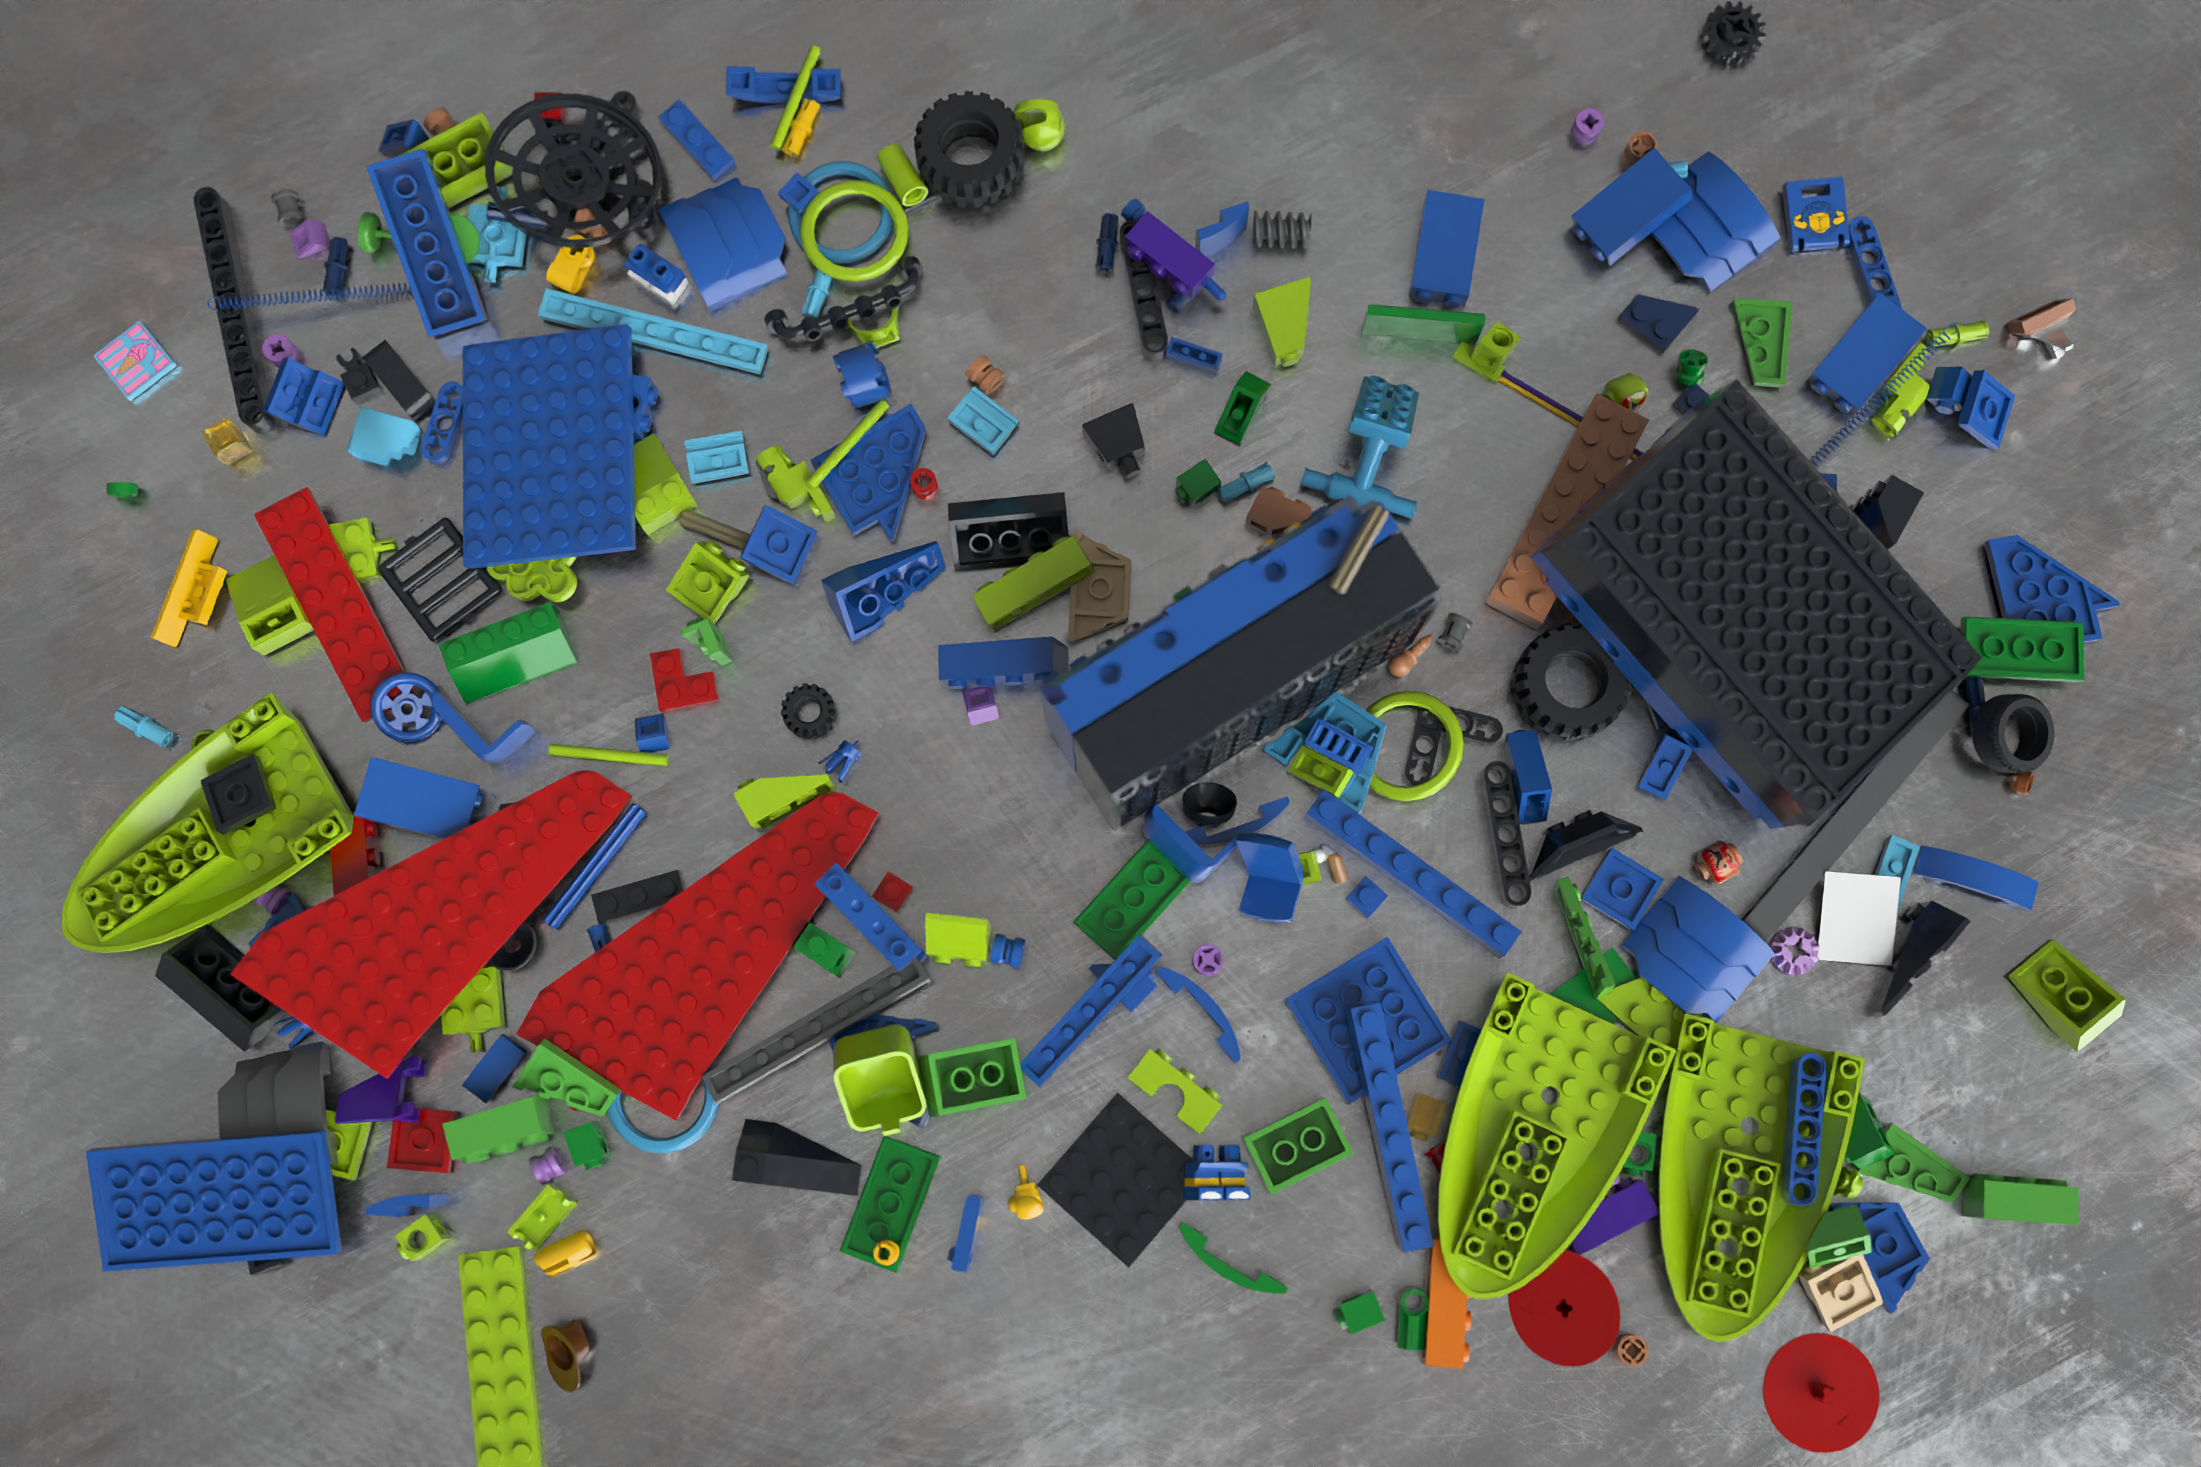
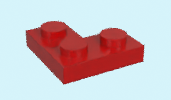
M679 648L650 653L660 712L719 702L715 673L713 671L685 676L682 653Z

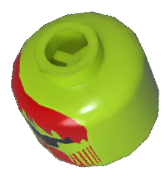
M1627 373L1609 380L1604 387L1602 396L1634 411L1643 407L1648 396V388L1641 377Z

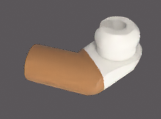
M1320 844V847L1312 849V851L1315 850L1319 864L1323 861L1327 862L1336 884L1349 879L1341 855L1329 845Z

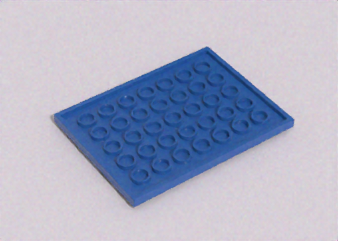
M628 324L463 345V566L467 569L636 550L631 327Z

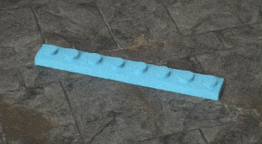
M547 288L538 312L540 319L582 330L628 324L632 329V342L760 375L768 351L767 344Z

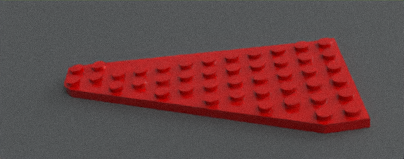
M589 770L574 772L261 933L230 975L386 1079H389L411 1047L588 849L614 823L632 796L597 772Z
M829 792L818 796L542 989L516 1035L536 1046H539L544 1039L548 1040L620 1088L623 1093L678 1121L702 1076L705 1075L826 897L814 884L835 863L843 870L846 868L868 836L879 812L843 793Z

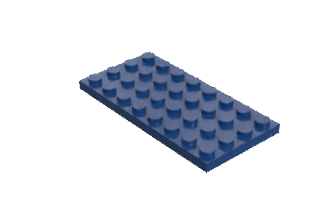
M326 1130L102 1147L86 1151L103 1272L336 1255L342 1251Z

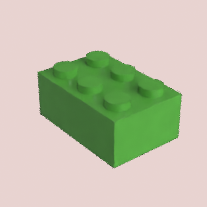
M1015 1038L918 1056L929 1117L1026 1099Z
M537 1096L528 1097L443 1124L451 1159L462 1160L463 1164H474L490 1159L489 1153L493 1152V1155L500 1153L502 1155L519 1150L518 1144L523 1143V1146L543 1143L549 1140V1134L556 1133L548 1099Z
M1326 1097L1242 1138L1270 1195L1354 1154Z
M1974 1174V1180L1970 1179L1962 1190V1216L2079 1226V1187H2068L2067 1180Z

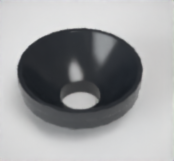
M1212 782L1197 783L1187 788L1184 792L1182 799L1183 810L1199 826L1217 827L1233 817L1237 807V798L1224 785ZM1210 812L1216 816L1201 815V813Z
M526 921L512 934L520 939V949L515 953H508L503 944L488 961L491 966L501 970H514L526 965L531 960L536 950L537 939L534 930Z

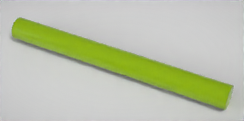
M811 45L771 140L770 147L775 150L781 149L812 74V68H814L821 49L815 45Z
M884 400L878 401L805 481L810 489L814 490L883 415L889 408L887 402Z
M550 744L549 755L661 766H668L669 762L668 754Z

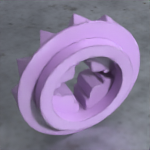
M1785 928L1779 931L1771 942L1770 948L1775 953L1771 957L1772 961L1779 970L1786 974H1804L1812 970L1819 960L1818 950L1820 947L1817 945L1814 935L1807 932L1804 928ZM1799 942V949L1806 955H1798L1792 961V952L1784 946H1794Z

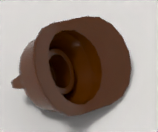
M572 1320L558 1327L546 1325L541 1330V1336L545 1346L549 1372L561 1389L566 1392H574L580 1384L579 1365L589 1352V1344L581 1323L578 1320Z

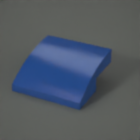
M1248 201L1220 210L1219 223L1197 229L1195 248L1209 258L1232 244L1247 228Z
M283 358L263 411L300 428L324 436L344 383L320 370H313L291 358Z
M447 1193L412 1194L385 1199L367 1207L365 1215L387 1217L412 1216L415 1212V1206H446Z

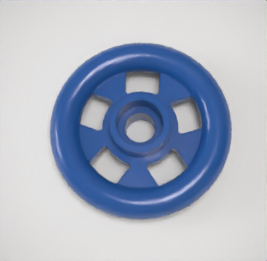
M403 672L391 675L377 686L372 695L370 709L373 721L383 734L396 741L415 742L431 735L442 721L434 711L432 703L433 696L436 692L440 693V691L431 680L420 674ZM413 685L425 691L422 698L410 693ZM397 686L402 694L392 700L387 693ZM404 703H409L412 705L413 711L405 713L401 706ZM423 705L432 707L429 719L420 716ZM391 707L396 719L388 722L383 710ZM415 721V730H403L402 722Z

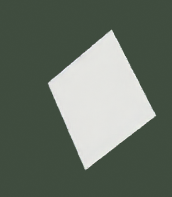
M1825 871L1818 943L1820 947L1818 950L1819 960L1892 966L1901 877Z

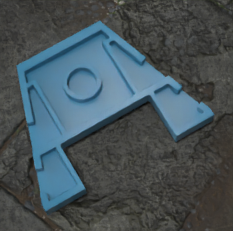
M1336 692L1309 712L1299 723L1283 732L1282 736L1266 745L1263 750L1287 766L1301 744L1308 737L1318 718L1372 746L1373 750L1360 774L1353 773L1342 794L1337 798L1360 815L1364 808L1387 725ZM1323 730L1317 744H1322L1328 731ZM1334 736L1329 747L1327 748L1328 750H1333L1337 740L1339 739L1338 736ZM1346 741L1338 754L1339 756L1343 757L1350 742ZM1355 748L1349 759L1351 763H1354L1361 748Z

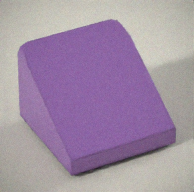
M307 219L289 232L298 258L310 256L327 250L330 247V239L325 224L321 221Z
M976 687L962 691L971 725L999 719L992 687Z

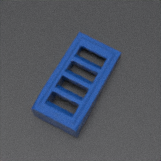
M1320 718L1316 720L1304 743L1308 748L1360 774L1373 750L1372 746ZM1323 730L1328 731L1322 744H1317ZM1336 735L1339 737V739L1337 740L1333 750L1330 751L1327 748L1329 747L1332 739ZM1346 741L1350 742L1343 757L1339 756L1338 754ZM1355 748H1361L1354 763H1351L1349 759Z

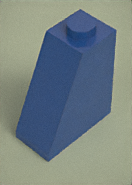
M1536 729L1527 731L1516 730L1512 733H1506L1504 753L1506 765L1511 771L1520 825L1547 821L1552 786Z

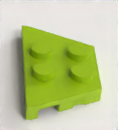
M1641 977L1614 987L1607 996L1597 999L1631 1033L1642 1038H1652L1676 1050L1684 1013ZM1691 1014V1015H1695V1016L1701 1017L1702 1014ZM1674 1057L1669 1066V1068L1671 1069L1673 1067Z

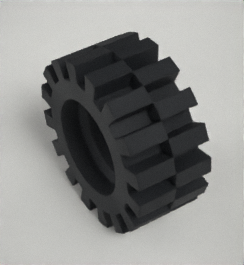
M802 683L801 687L797 685L793 687L794 690L791 693L788 691L785 695L787 698L785 701L782 700L781 703L783 707L781 716L788 729L796 736L804 737L805 739H810V737L817 739L820 738V734H827L829 732L828 728L830 726L833 727L835 723L834 717L836 718L837 716L835 711L836 705L830 694L823 687L820 688L817 684L813 683L812 685ZM808 700L815 701L820 707L818 718L812 722H804L798 717L799 706Z

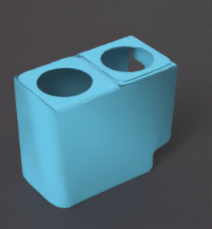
M361 406L347 451L356 458L387 466L392 458L400 460L404 453L409 455L415 454L422 429L411 420Z

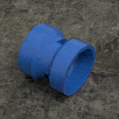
M996 933L990 962L996 964L1005 962L1009 963L1011 967L1020 969L1026 939L1018 937L1008 939L1004 934ZM1007 944H1009L1006 957H1004Z

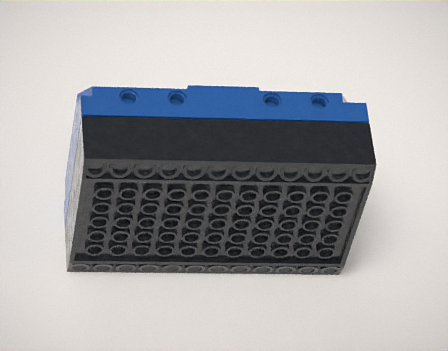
M1738 379L1696 403L1665 431V434L1657 439L1644 454L1622 468L1586 501L1564 528L1555 532L1530 556L1546 575L1545 583L1609 654L1614 660L1615 666L1669 727L1678 732L1754 819L1761 818L1770 829L1815 823L1925 718L1982 659L1980 654Z
M1349 495L1344 499L1336 500L1327 506L1324 505L1318 508L1310 517L1288 527L1277 541H1274L1273 538L1265 541L1257 548L1258 552L1248 559L1242 558L1228 568L1224 564L1209 572L1207 581L1193 590L1188 585L1175 593L1173 602L1162 608V612L1142 625L1139 622L1133 623L1123 631L1124 636L1116 641H1113L1112 638L1104 641L1096 648L1098 652L1086 658L1083 655L1069 664L1071 669L1061 675L1055 672L1042 681L1043 686L1039 690L1045 722L1053 733L1062 753L1075 773H1077L1078 778L1112 830L1117 831L1147 812L1152 805H1158L1418 640L1440 604V588L1402 531L1398 533L1400 528L1390 514L1346 592L1342 594L1330 587L1332 578L1373 506L1378 505L1385 508L1382 502L1371 500L1360 507L1356 499Z

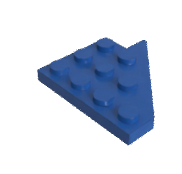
M912 404L875 423L822 480L853 536L879 522L890 542L895 541L911 487L910 477L916 469L926 435V427ZM839 444L810 459L815 470Z
M2018 535L1990 539L1984 542L2002 618L2083 622L2084 643L2098 641L2103 638L2096 611L2116 608L2120 606L2118 600Z

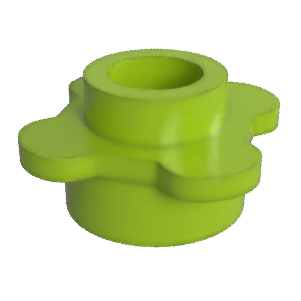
M1847 1167L1842 1168L1834 1195L1855 1198L1863 1187V1179L1859 1176V1171L1856 1169L1850 1171Z

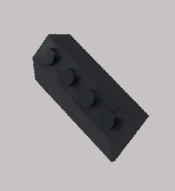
M1891 475L1884 482L1879 480L1873 489H1869L1864 497L1860 496L1854 505L1851 504L1849 507L1888 550L1897 543L1924 492Z
M1064 492L948 503V522L955 571L1024 565L1033 554L1041 551L1046 552L1054 547L1053 544L1060 538L1069 537Z
M207 924L162 954L155 977L245 1052L266 1037L274 1028V1023L280 1021L286 1014V1011L230 975L244 955Z

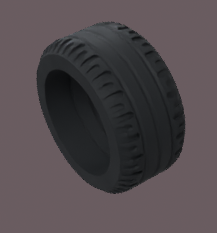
M2003 694L1992 697L1979 708L1973 721L1972 738L1978 757L1990 769L2003 773H2026L2035 770L2046 761L2054 744L2055 730L2051 714L2040 700L2026 694ZM2012 712L2017 716L2022 731L2021 742L2014 755L2008 749L2005 741V726Z

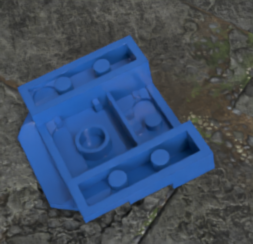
M1708 151L1688 165V176L1682 178L1692 189L1693 199L1650 234L1665 249L1683 275L1696 277L1710 293L1775 246L1780 240V236L1768 213L1750 188L1726 163Z
M738 177L712 189L710 187L688 199L683 197L658 209L710 312L787 275L780 260L786 238L762 191L758 188L743 186Z
M1681 876L1673 879L1640 920L1635 930L1631 931L1620 945L1635 958L1638 976L1662 993L1683 1013L1703 1014L1708 1019L1715 1020L1716 1024L1775 954L1732 911L1707 892Z

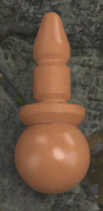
M1430 634L1422 637L1409 649H1404L1401 651V654L1391 657L1388 661L1390 673L1396 677L1406 676L1410 672L1412 665L1418 663L1416 658L1423 650L1428 648L1433 636Z

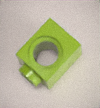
M1497 321L1479 341L1471 359L1494 375L1513 353L1521 337L1513 332L1512 329Z
M434 1213L423 1215L395 1235L398 1241L396 1247L399 1253L405 1259L409 1258L411 1262L421 1260L450 1239ZM419 1230L426 1237L425 1244L422 1247H418L414 1241L415 1234Z

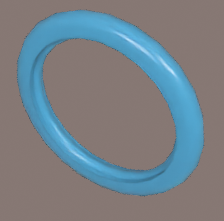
M836 161L820 165L803 177L814 186L830 176L851 175L879 185L892 194L885 180L874 170L862 164L849 161ZM880 202L881 219L875 233L860 246L847 250H836L816 242L819 250L833 263H851L866 258L876 252L886 242L893 229V219L889 211ZM788 206V222L791 232L802 247L800 238L802 214L800 215L791 206Z
M711 1064V1066L709 1067V1069L707 1070L706 1073H708V1072H710V1071H712V1070L714 1069L713 1066H712V1064ZM702 1078L705 1094L701 1113L687 1130L668 1138H654L636 1130L627 1121L622 1111L620 1093L607 1110V1113L615 1131L629 1144L637 1149L651 1153H670L682 1150L695 1143L710 1127L716 1116L719 1104L715 1103Z

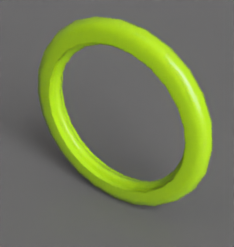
M849 180L826 187L808 204L800 224L801 244L808 259L826 275L842 281H864L885 273L899 260L908 242L909 226L906 213L900 202L881 186L867 181ZM864 194L873 197L886 207L893 219L894 239L886 254L873 264L859 268H847L837 265L828 260L816 244L814 227L818 214L831 200L842 195Z
M1419 691L1394 692L1378 699L1366 711L1376 718L1387 710L1403 705L1420 706L1431 711L1443 723L1448 734V754L1441 769L1426 782L1414 786H1398L1386 782L1374 771L1370 788L1377 794L1392 800L1411 801L1423 799L1435 794L1447 785L1455 775L1462 760L1464 748L1462 729L1452 710L1437 697Z

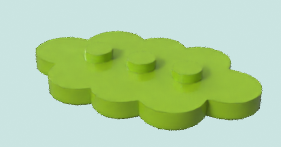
M577 557L487 567L490 576L500 582H506L509 594L521 601L534 600L539 595H542L552 602H562L573 595L577 586L576 575L570 568Z

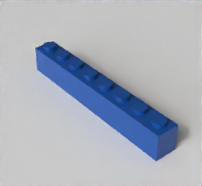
M1326 790L1321 792L1304 816V819L1497 958L1504 957L1522 933L1520 929Z
M1373 1000L1346 1006V1015L1397 1248L1406 1253L1432 1247L1434 1244L1381 1002Z

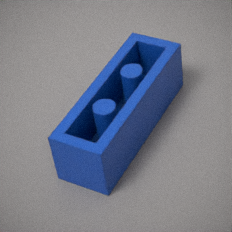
M1171 337L1165 359L1217 375L1223 353Z

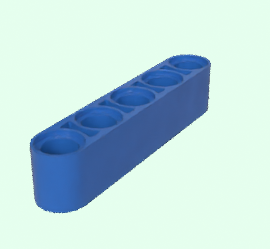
M1815 1053L1799 1055L1793 1059L1790 1065L1781 1196L1787 1204L1792 1206H1807L1813 1203L1817 1196L1826 1063L1821 1056ZM1805 1060H1809L1814 1067L1811 1076L1806 1075L1803 1071L1802 1065ZM1803 1090L1807 1091L1811 1096V1104L1808 1107L1804 1106L1800 1101V1095ZM1801 1121L1805 1122L1809 1127V1134L1806 1138H1803L1798 1132V1125ZM1799 1152L1803 1153L1807 1159L1806 1166L1803 1169H1800L1795 1161L1796 1155ZM1797 1183L1804 1188V1197L1801 1200H1797L1793 1195V1188Z

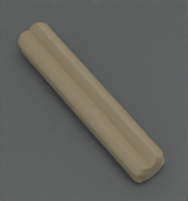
M1378 505L1373 506L1330 582V587L1333 590L1342 594L1346 592L1389 515L1385 508Z
M687 509L683 510L679 517V523L682 526L741 549L744 548L750 535Z

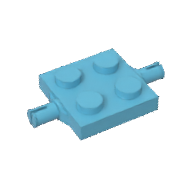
M497 186L501 200H506L508 189ZM470 204L468 220L475 225L480 237L478 254L470 263L485 265L483 281L495 283L497 267L504 265L522 267L526 234L512 226L511 223L486 220L488 204Z

